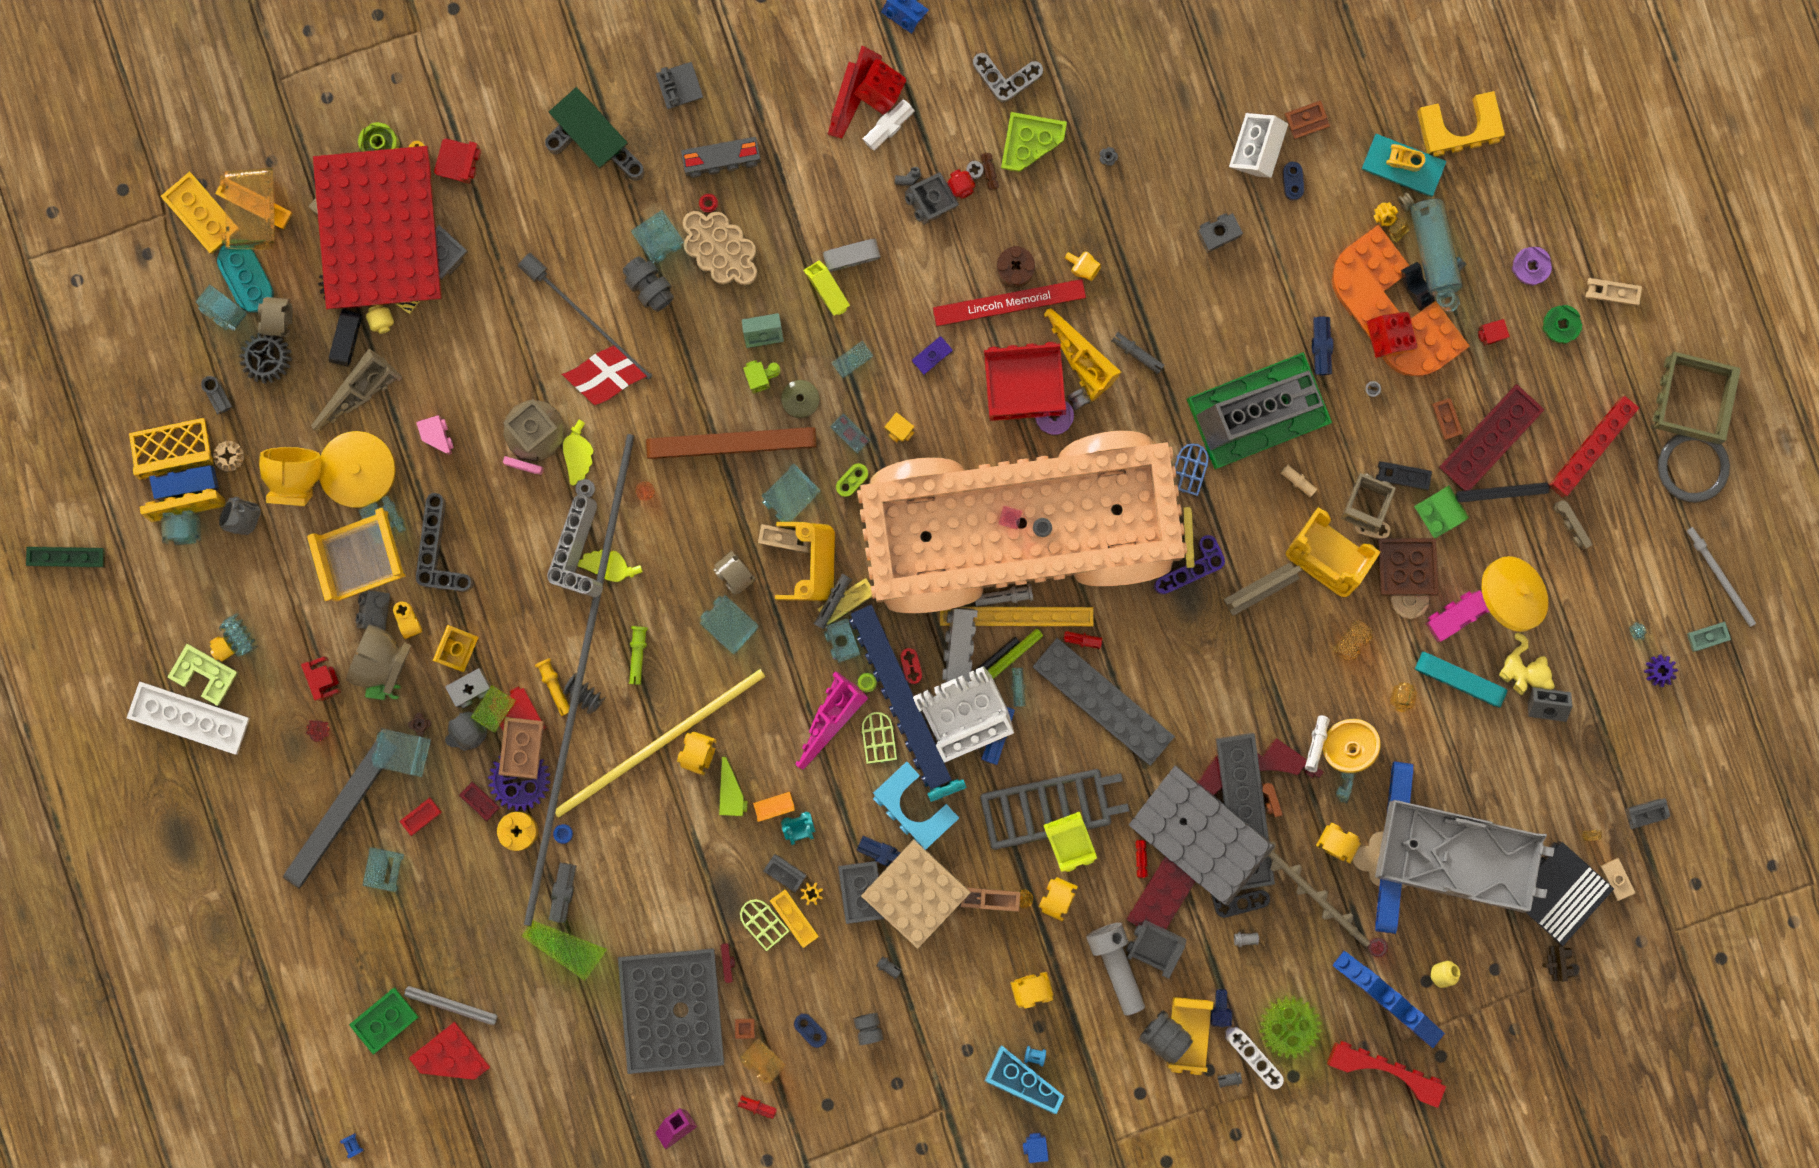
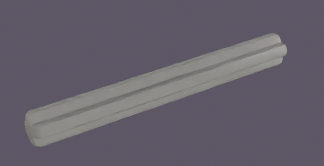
M408 986L405 990L404 995L406 997L490 1025H495L497 1021V1015L411 986Z

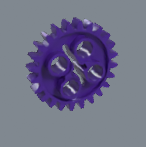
M540 760L538 779L522 781L521 785L518 782L504 785L503 781L517 779L518 777L511 776L508 778L498 775L500 763L494 761L496 769H490L494 776H488L489 779L493 780V783H490L488 786L495 788L491 792V794L497 793L498 796L495 800L502 799L501 806L508 803L509 810L514 805L516 811H519L520 806H522L524 811L527 810V805L534 808L533 802L541 804L539 797L546 798L543 792L550 791L545 786L551 783V781L546 780V777L550 776L551 773H545L549 766H542L545 760ZM529 782L534 783L536 786L533 793H529L526 789ZM511 785L517 790L516 795L513 797L507 793V789Z

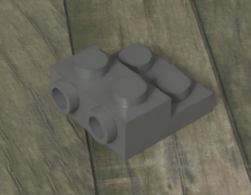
M940 172L910 186L905 191L907 204L913 206L915 218L919 222L922 221L923 225L939 218L942 214L959 205Z

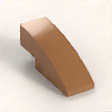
M966 887L971 893L959 904L960 907L1019 912L1020 892Z

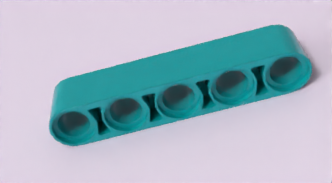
M1426 652L1421 653L1415 667L1416 671L1498 708H1501L1508 692L1507 689Z

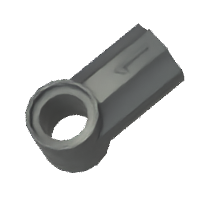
M207 376L202 380L201 387L206 392L217 415L233 407L218 378ZM211 380H214L216 383V387L213 390L208 389V383Z

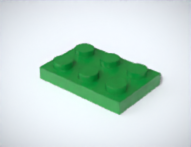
M394 987L351 1022L349 1026L374 1055L418 1019L419 1016L396 987Z

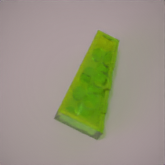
M534 920L532 921V926H528L522 934L525 940L583 981L587 980L608 950Z

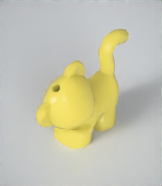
M1516 633L1514 635L1515 639L1519 640L1521 645L1507 656L1504 668L1499 673V676L1506 682L1514 679L1516 683L1513 689L1520 695L1526 692L1527 683L1535 688L1554 689L1552 673L1545 656L1537 658L1535 662L1530 663L1527 667L1523 665L1519 655L1529 648V640L1523 634Z

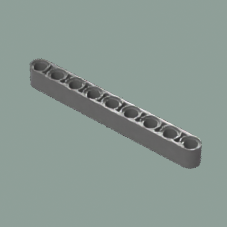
M382 736L376 740L283 876L285 880L298 889L301 888L394 754L397 746Z

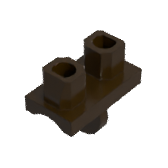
M1549 946L1547 963H1542V967L1548 968L1549 975H1552V981L1565 982L1568 981V978L1574 976V968L1566 966V959L1572 957V949L1564 948V946Z

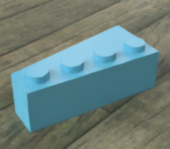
M1002 1045L999 1047L984 1082L1052 1114H1057L1064 1095L1043 1080Z

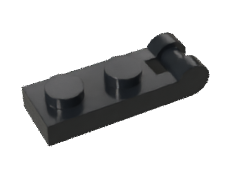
M1379 461V473L1376 475V480L1429 490L1432 471ZM1387 469L1392 470L1391 477L1386 476Z

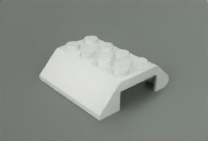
M984 666L976 669V673L974 671L969 672L970 679L972 680L970 682L962 675L958 677L959 681L955 678L941 684V687H934L935 694L937 695L935 697L928 690L924 692V695L920 693L913 696L919 712L923 710L938 741L936 747L944 763L1014 733L1008 709L991 674Z

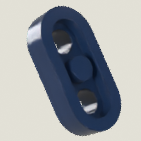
M1289 162L1283 169L1284 194L1292 201L1300 199L1304 193L1303 170L1297 162ZM1290 169H1296V174H1292ZM1296 187L1298 192H1292L1291 188Z
M802 1013L796 1017L794 1027L811 1046L816 1048L822 1047L827 1040V1034L809 1014ZM801 1020H806L808 1025L805 1027L801 1026ZM815 1034H820L821 1039L819 1041L814 1039Z

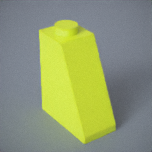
M817 261L803 270L834 316L836 314L840 315L847 310L850 304L827 267L821 261Z

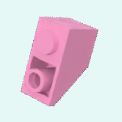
M438 415L416 422L423 442L448 455L452 454L451 449L454 447L451 438H447L445 432L448 430L445 419H441Z

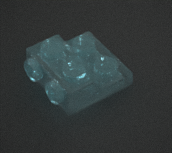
M663 210L631 230V233L653 263L655 261L657 263L661 262L666 258L667 253L670 251L676 252L682 247L681 244L684 243Z

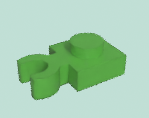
M384 685L366 688L365 697L385 700L386 695H388L392 699H399V696L393 695L392 692L391 694L383 692ZM395 685L393 689H401V686Z

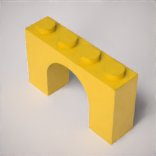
M1495 92L1479 94L1472 99L1477 117V127L1474 133L1464 137L1453 135L1446 129L1439 104L1421 107L1417 114L1427 154H1433L1434 157H1438L1452 150V153H1456L1468 146L1473 149L1481 147V143L1489 142V145L1499 143L1500 139L1505 136Z

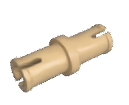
M1289 464L1280 473L1293 483L1292 486L1298 487L1309 498L1317 490L1315 486L1305 479L1303 474L1300 475Z

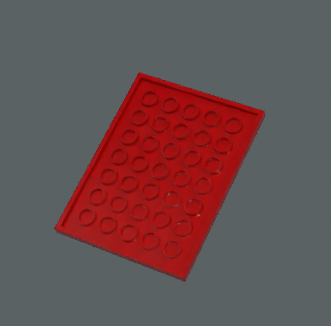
M428 146L313 156L326 309L442 299Z

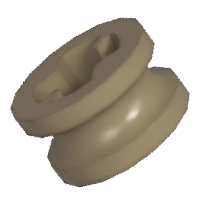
M1407 192L1404 194V197H1398V201L1405 212L1409 211V208L1413 209L1415 207L1413 199Z

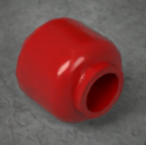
M958 169L950 174L951 178L947 184L955 197L964 199L974 193L976 185L968 171L961 172Z

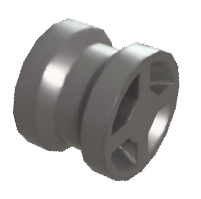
M1081 388L1067 396L1073 402L1074 410L1091 402L1090 397H1087L1085 394V388Z

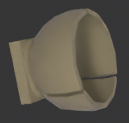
M532 399L514 406L503 423V436L510 451L523 460L539 461L537 456L540 461L554 455L563 443L565 424L557 409L545 401H535Z
M368 625L356 652L358 655H354L346 681L364 688L384 685L383 692L391 694L400 676L411 645L404 643L402 647H398L390 633L380 627Z

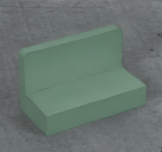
M779 313L742 319L746 348L784 342Z

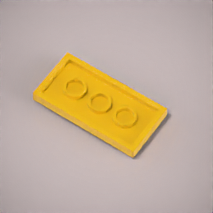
M190 171L161 195L162 199L210 254H213L240 231V228Z
M206 489L200 494L187 493L177 499L169 497L159 503L156 501L147 502L145 506H140L141 515L152 523L224 507L226 501L216 490Z

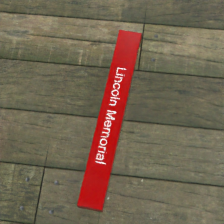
M1080 279L933 307L936 327L1086 299L1083 280Z

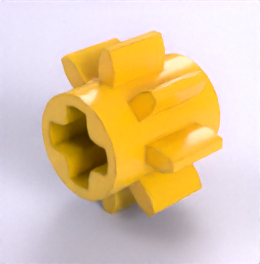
M1390 202L1381 203L1374 209L1376 213L1374 219L1376 223L1380 222L1381 226L1392 225L1398 219L1396 216L1398 211L1395 206L1392 207Z
M807 882V889L801 888L804 896L800 899L806 898L808 900L806 905H809L810 901L817 905V898L823 899L819 895L823 888L817 889V882L814 886H810ZM815 889L817 897L809 899V894L806 893L807 890Z

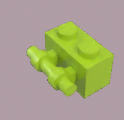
M757 360L747 363V367L743 368L752 394L769 389L768 379L779 376L781 372L777 363H771L764 370L762 362H757Z

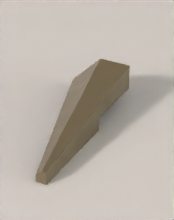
M368 349L311 425L313 430L316 432L321 431L320 428L329 422L334 423L337 421V417L343 413L348 414L370 400L376 392L381 389L383 391L387 389V385L395 380H401L402 376L383 357Z

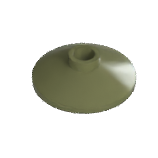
M796 380L789 383L783 390L781 397L785 411L796 418H805L812 415L818 408L820 400L816 387L805 380ZM803 395L804 400L801 402L797 401V396Z

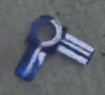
M1225 989L1216 990V1008L1211 1010L1212 1027L1223 1028L1232 1026V1011L1230 1008H1227V990Z

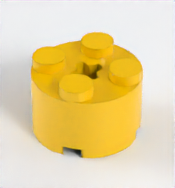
M695 731L691 734L687 733L684 738V744L686 745L684 750L680 751L677 758L680 767L704 775V768L708 769L713 759L716 748H713L712 745L717 742L716 739Z
M512 812L500 820L497 827V836L500 843L507 849L513 851L524 850L536 841L538 825L528 813ZM517 826L520 830H522V833H520L518 836L516 833H514V829H516Z
M1331 823L1330 826L1326 825L1316 846L1318 848L1323 846L1322 848L1325 849L1326 853L1342 861L1347 859L1346 862L1351 864L1361 845L1359 837L1351 832L1343 833L1341 827L1334 823Z
M1058 877L1055 880L1051 879L1047 887L1049 894L1047 897L1042 898L1039 908H1042L1041 912L1063 922L1065 918L1061 916L1063 913L1067 914L1075 896V893H1072L1073 889L1077 890L1078 886Z
M1042 972L1038 977L1033 974L1010 982L1016 1005L1019 1008H1030L1035 1006V1002L1046 1003L1053 1000L1052 996L1054 994L1048 972Z

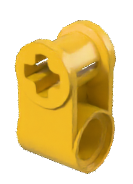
M1392 144L1390 147L1392 149L1391 155L1386 162L1391 167L1416 172L1425 163V156L1420 151ZM1411 158H1418L1420 160V164H1412Z
M407 602L396 603L393 607V613L403 638L408 639L422 633L421 625L411 605ZM401 605L407 607L405 615L398 613Z

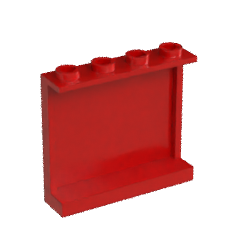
M1047 342L1045 345L1031 343L1025 347L1010 345L1007 348L989 347L988 350H984L990 421L1066 415L1060 344H1056V342Z

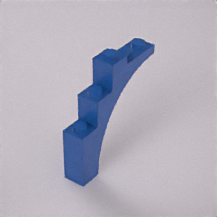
M1343 951L1332 965L1431 1048H1434L1445 1033L1426 1015L1346 951Z

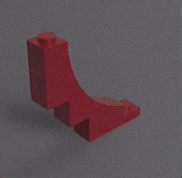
M1277 738L1273 739L1262 756L1257 753L1260 771H1281L1299 775L1301 770L1305 769L1307 759ZM1217 754L1197 781L1212 795L1222 788ZM1317 768L1316 772H1310L1305 769L1304 773L1313 779L1314 777L1320 778L1324 771Z

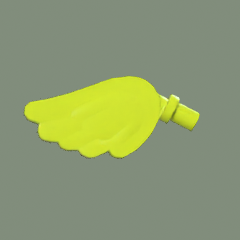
M580 419L574 427L572 426L571 434L563 442V453L568 469L569 482L573 486L578 481L585 479V475L589 472V467L593 463L591 455L594 450L591 444L580 436L581 430L585 425Z
M603 549L593 551L591 554H584L583 559L579 560L577 566L598 575ZM611 551L605 579L612 582H621L626 577L630 576L632 578L634 575L643 572L641 565L633 568L627 567L624 558L618 552Z

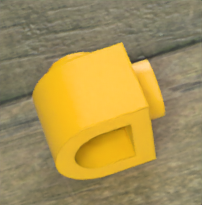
M218 636L210 641L212 649L210 652L215 660L219 659L222 662L235 654V650L227 637L220 638Z

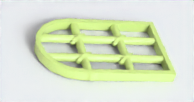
M881 712L869 714L862 723L861 733L863 734L867 764L897 760L893 733L894 727L890 718ZM879 714L881 724L879 728H873L872 715ZM883 716L889 720L891 726L884 727ZM869 717L870 727L869 729H864V723ZM887 729H891L893 742L886 743L885 732ZM881 730L883 742L882 744H876L874 733ZM865 732H871L872 745L866 746ZM893 745L895 758L888 759L887 748ZM884 746L885 759L878 760L876 749H878L877 747ZM873 748L875 761L868 762L867 749Z
M750 900L741 908L740 918L744 927L748 929L766 951L778 943L790 931L771 910L770 906L761 900ZM754 902H760L764 904L766 907H764L761 910V908L759 909ZM749 903L758 911V914L754 917L744 908ZM769 909L776 917V920L770 922L763 912ZM743 911L750 918V921L746 924L742 917ZM759 916L763 917L769 926L762 929L755 919ZM778 921L787 930L783 935L774 926ZM751 923L755 924L761 931L757 936L748 927ZM770 928L779 936L775 942L766 933ZM762 935L771 943L768 948L759 940Z

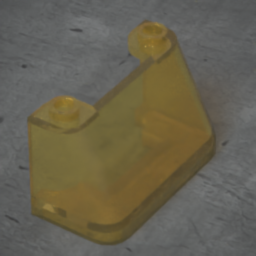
M273 168L224 171V175H220V186L224 187L226 228L225 232L221 233V241L225 243V249L272 250L275 241Z

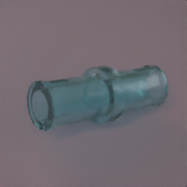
M1023 667L1011 668L1013 707L1026 706L1024 694L1026 685H1024Z

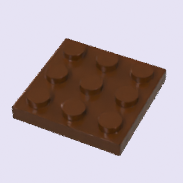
M1379 538L1377 540L1378 550L1380 551L1378 556L1380 596H1438L1436 538Z

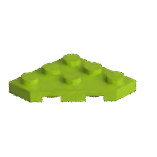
M1011 112L1001 169L1021 172L1064 142L1067 122Z

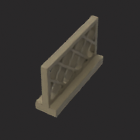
M1291 562L1223 600L1231 615L1234 616L1300 579L1297 573L1302 570L1300 566L1293 567Z

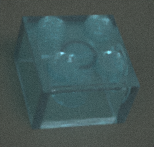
M210 284L195 302L200 306L198 310L211 319L215 317L213 321L225 330L229 328L234 331L248 314Z

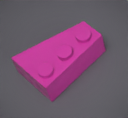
M1481 590L1473 593L1470 591L1460 596L1462 600L1456 604L1452 601L1444 606L1445 611L1440 614L1437 611L1428 617L1429 621L1425 624L1437 642L1445 640L1469 623L1476 621L1477 618L1486 612H1490L1485 604Z

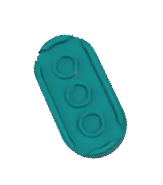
M235 240L227 242L221 247L217 256V264L237 304L248 312L257 313L259 304H263L264 298L273 297L274 291L254 250L248 244Z

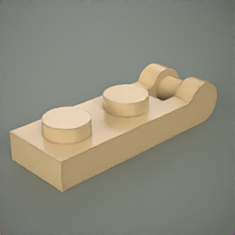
M1592 278L1588 279L1587 285H1589L1588 292H1586V299L1634 306L1640 304L1642 286ZM1597 286L1602 287L1601 293L1596 292Z
M761 524L758 544L811 554V542H803L802 546L797 545L796 531Z

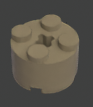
M273 297L263 299V304L258 306V315H261L258 333L267 336H289L290 329H287L289 324H292L293 316L292 303H289L290 299Z
M732 550L714 565V572L722 581L726 579L727 582L725 584L734 595L740 594L757 580Z

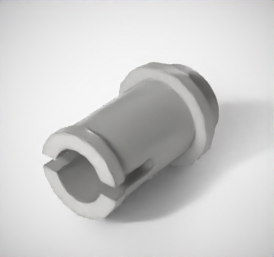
M1238 932L1234 934L1235 946L1242 947V945H1258L1259 943L1257 932L1246 934Z

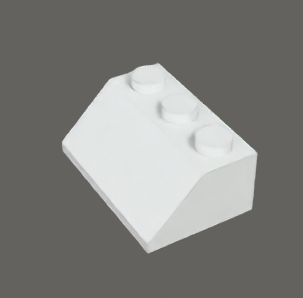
M1246 113L1229 167L1254 176L1271 178L1288 123L1274 115Z

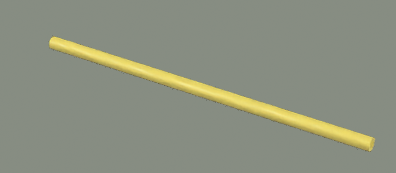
M759 669L556 808V816L558 818L762 680L766 677L764 673Z

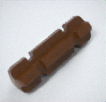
M984 153L981 155V161L984 163L983 169L986 180H988V189H998L999 183L996 180L997 175L994 163L991 162L993 161L992 154Z

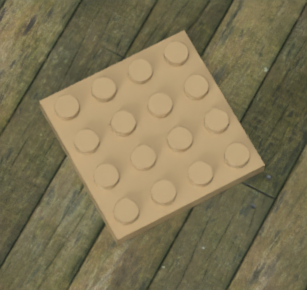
M913 839L866 889L861 897L918 949L971 891Z

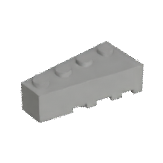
M952 608L951 611L947 612V623H950L949 630H946L945 642H948V650H944V661H947L946 669L942 671V680H945V683L955 678L959 681L958 677L962 675L970 682L969 672H971L972 668L970 656L973 655L974 650L972 637H974L976 631L973 619L974 617L977 618L978 613L975 609Z

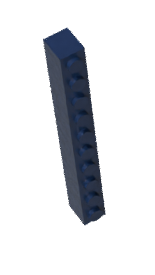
M872 604L851 613L850 624L853 630L857 629L860 634L857 639L861 647L865 646L868 653L865 654L869 665L873 663L876 671H873L877 682L881 681L884 686L881 689L885 700L889 698L892 706H889L893 717L897 716L900 721L897 726L901 735L905 733L908 741H905L909 752L913 751L916 756L913 761L917 770L921 769L924 774L921 779L925 787L929 786L930 789H933L952 780L921 711L919 712L910 687Z

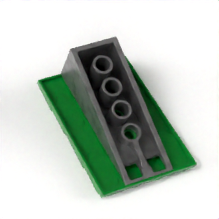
M1304 352L1186 399L1214 470L1332 423Z

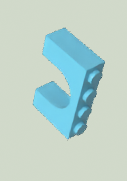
M906 762L873 792L875 795L873 799L880 807L884 804L888 809L886 813L893 821L897 818L901 823L899 827L906 835L910 833L926 850L959 817L947 804L930 819L923 822L912 821L902 813L900 797L903 791L920 776Z

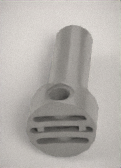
M1122 923L1109 924L1089 933L1086 938L1093 956H1102L1124 1015H1131L1143 1010L1145 1004L1123 949V946L1129 941Z

